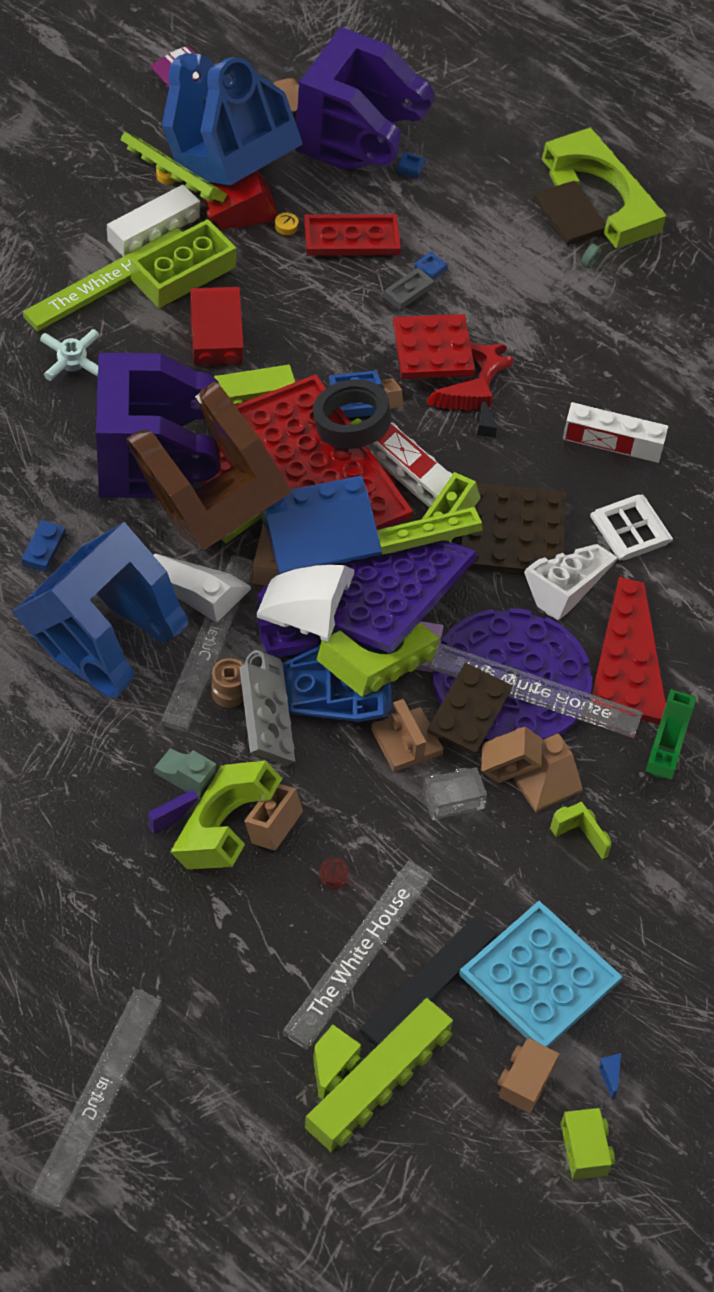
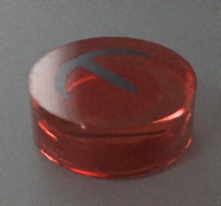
M329 858L321 864L320 879L325 885L339 887L346 882L348 867L343 860Z

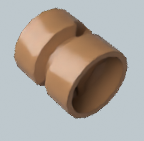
M221 659L212 669L211 695L213 700L222 707H237L244 701L239 668L244 664L237 659Z

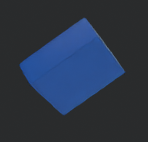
M404 152L397 166V173L418 179L425 165L426 158Z
M430 252L415 263L414 269H421L434 280L447 271L448 264Z

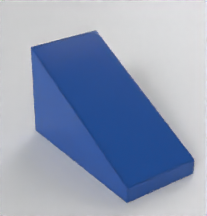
M621 1053L601 1058L598 1065L611 1099L615 1098L618 1091Z

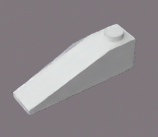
M595 544L576 549L574 554L565 556L563 553L556 555L555 559H538L526 568L524 573L537 607L545 611L547 615L559 620L573 609L611 568L618 557Z
M159 554L153 555L166 569L176 597L216 623L251 590V586L230 573Z

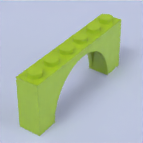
M591 127L545 143L542 160L549 169L556 171L571 165L574 171L590 173L605 179L619 191L625 206L617 213L608 217L604 230V235L616 249L662 232L666 219L664 211L659 208L651 196L640 186L639 182L634 179Z

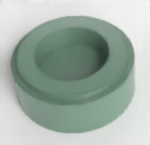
M594 243L591 244L584 253L581 264L590 268L598 259L601 248Z

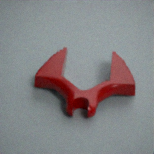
M470 341L473 359L481 371L478 378L435 390L427 399L428 405H436L437 408L442 407V409L477 410L478 408L481 409L483 401L486 402L488 407H491L492 393L490 392L489 384L497 372L511 367L514 362L512 356H499L507 350L506 345L502 343L481 345Z

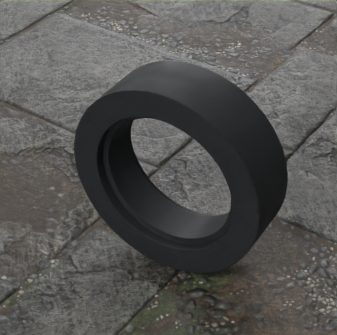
M353 379L335 383L322 391L314 402L313 414L317 432L324 442L337 448L354 449L370 445L383 437L391 425V412L386 392L376 383L367 380ZM351 403H364L376 409L369 419L354 425H340L329 419L333 411Z

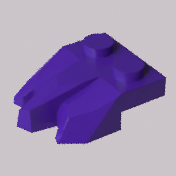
M257 618L261 643L264 652L279 658L305 653L319 646L316 634L309 632L306 635L301 633L300 628L291 625L283 627Z

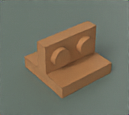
M404 699L393 702L390 718L372 723L371 730L393 772L441 756L444 750L438 738L427 733L430 723L422 708L418 707L409 710Z

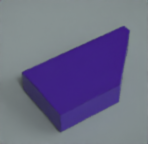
M190 790L148 813L149 828L153 834L180 820L198 800L194 790Z

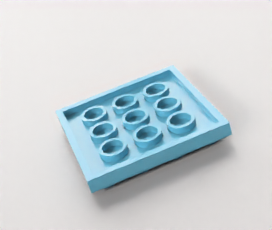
M540 901L462 967L459 975L526 1039L530 1038L548 1048L618 985L622 979V976Z

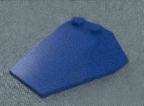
M352 639L359 646L370 652L388 654L386 651ZM320 646L282 664L289 714L360 722L385 717L392 708L391 682L383 685L378 691L361 697L317 661Z

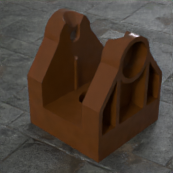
M215 381L202 389L195 396V399L205 416L217 445L231 467L194 491L191 484L152 431L148 432L144 429L126 438V442L149 487L179 535L203 550L292 492L261 439L235 407L224 389Z

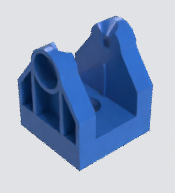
M191 53L179 55L173 60L168 74L170 86L162 128L176 162L208 182L232 185L303 145L286 93L255 72L247 60L229 57L214 66L212 61L206 56ZM195 72H197L199 75V78L196 82L193 80V74Z
M125 522L81 546L12 611L13 615L54 661L90 683L98 692L109 698H117L128 687L134 678V673L131 666L125 660L112 625L90 601L95 594L110 609L142 628L160 643L179 636L188 627V618L179 605L166 569Z

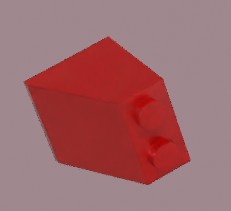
M258 170L232 185L209 182L227 193L224 202L216 199L210 202L202 198L205 205L209 206L206 212L212 223L216 222L221 230L273 222L278 216L269 187Z
M240 287L191 288L190 324L194 365L243 364Z

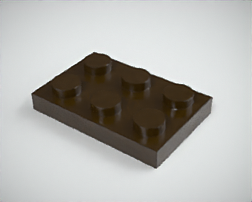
M465 662L429 725L427 733L476 756L512 692L513 685Z

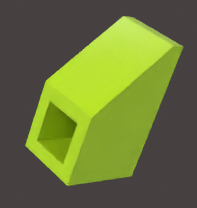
M334 1025L328 1029L314 1047L313 1060L318 1096L322 1100L343 1080L342 1077L346 1072H352L361 1061V1057H359L361 1044Z

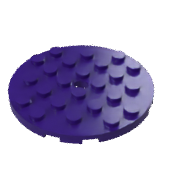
M510 608L509 611L494 612V609H489L461 620L443 637L434 658L432 672L433 687L440 705L465 662L474 667L478 666L477 668L480 670L483 668L484 672L493 671L494 673L488 672V674L502 679L508 673L518 675V681L514 680V691L510 693L485 742L524 726L540 736L542 740L557 733L561 736L570 730L581 718L587 707L585 705L583 711H581L582 705L584 703L588 704L591 694L592 676L589 668V659L581 644L566 628L548 617L543 619L532 615L529 610ZM519 681H522L520 684L521 689H524L526 683H528V686L525 691L518 689V692H515L519 684ZM531 685H533L531 692L528 693ZM537 687H540L541 689H538L537 692H536V694H538V696L535 695V697H534V696H533L534 694H532V693L535 692V689H536ZM542 690H549L550 692H548V691H544V692H543V693H545V694L550 695L549 698H547V699L543 698V697L541 696V691H542ZM558 694H560L558 700L564 702L566 701V698L569 697L565 708H563L564 703L557 701V704L554 705ZM573 699L578 700L580 706L572 708L569 705L570 701ZM573 701L571 705L577 707L578 702Z

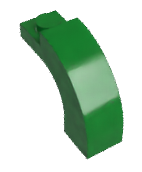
M670 689L646 772L652 773L658 778L672 780L695 705L696 696Z

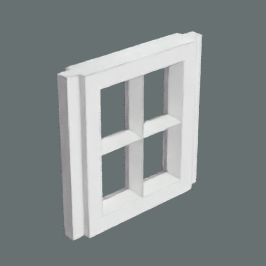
M643 494L621 500L590 513L593 522L619 561H625L666 546L673 540ZM636 507L644 520L632 524L624 511ZM619 513L627 526L615 530L607 517ZM648 525L656 538L644 542L636 528ZM631 530L639 544L627 548L619 534Z

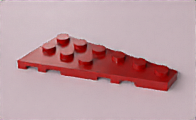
M619 577L589 705H592L591 708L598 710L600 708L601 711L607 710L613 714L660 725L666 702L645 584Z

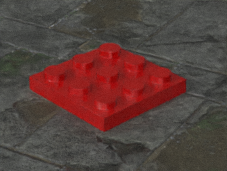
M465 314L393 317L392 324L401 379L474 376L475 367Z

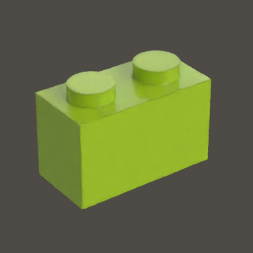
M600 1108L564 1112L561 1128L572 1180L608 1176L611 1166L615 1163L613 1147L607 1144L606 1136L609 1134L606 1118H602Z

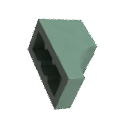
M170 748L154 767V773L185 792L194 790L200 800L216 775V763L194 750L190 754H183Z

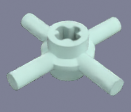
M92 329L80 341L70 338L62 343L44 333L40 341L57 351L58 359L44 373L45 378L51 381L63 369L77 371L82 367L98 377V365L87 359L86 348L99 337L98 332Z

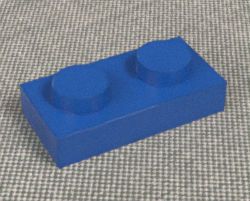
M41 520L21 558L22 565L47 572L66 534L65 527Z

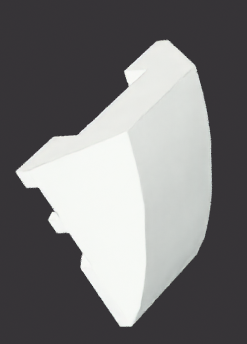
M319 565L294 569L277 575L271 579L258 609L257 618L283 627L291 625L300 628L303 634L307 635L311 632L320 635L321 640L329 642L335 626L334 615L343 591L349 589L354 569L344 565Z

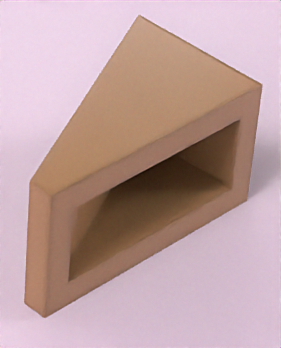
M394 378L381 380L382 388L388 396L390 409L403 407L402 389Z

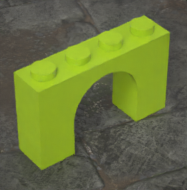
M419 622L394 650L395 652L378 654L362 648L342 631H338L330 636L329 642L321 641L317 661L361 697H364L371 692L378 691L383 685L396 681L403 674L414 671L421 664L432 661L437 654L440 638Z
M266 760L221 765L170 852L186 869L233 867L245 844L228 826L219 827L229 813L242 804L271 800L282 777Z

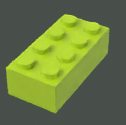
M207 219L130 260L131 280L158 308H161L191 292V288H198L236 268V247Z

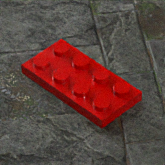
M397 214L304 215L306 256L400 255L401 246Z

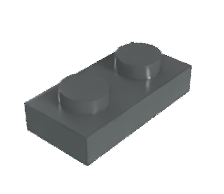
M417 268L385 289L383 297L401 310L434 288L435 281L421 269Z

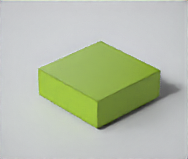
M571 165L556 171L550 169L549 175L555 186L575 181L579 186V179Z

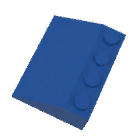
M362 476L291 489L292 492L261 512L279 575L294 569L333 565L382 555L369 495Z

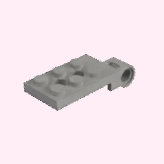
M255 650L248 655L245 664L239 667L250 753L288 766L295 762L283 665L279 658Z

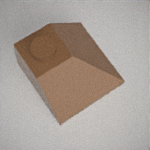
M559 733L542 740L541 767L513 777L535 813L583 791L573 754Z

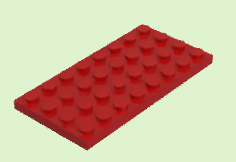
M316 374L235 405L261 439L290 489L362 476L369 495L377 530L391 527L413 517V510L367 446L354 449L337 448L327 444L320 438L316 429L313 406L316 398L326 387ZM340 407L333 411L329 417L336 424L352 425Z

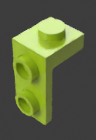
M582 801L569 808L566 806L562 807L554 813L550 829L556 837L579 826L602 859L608 857L611 839L606 831L600 829L596 823L594 813L590 809L587 810Z

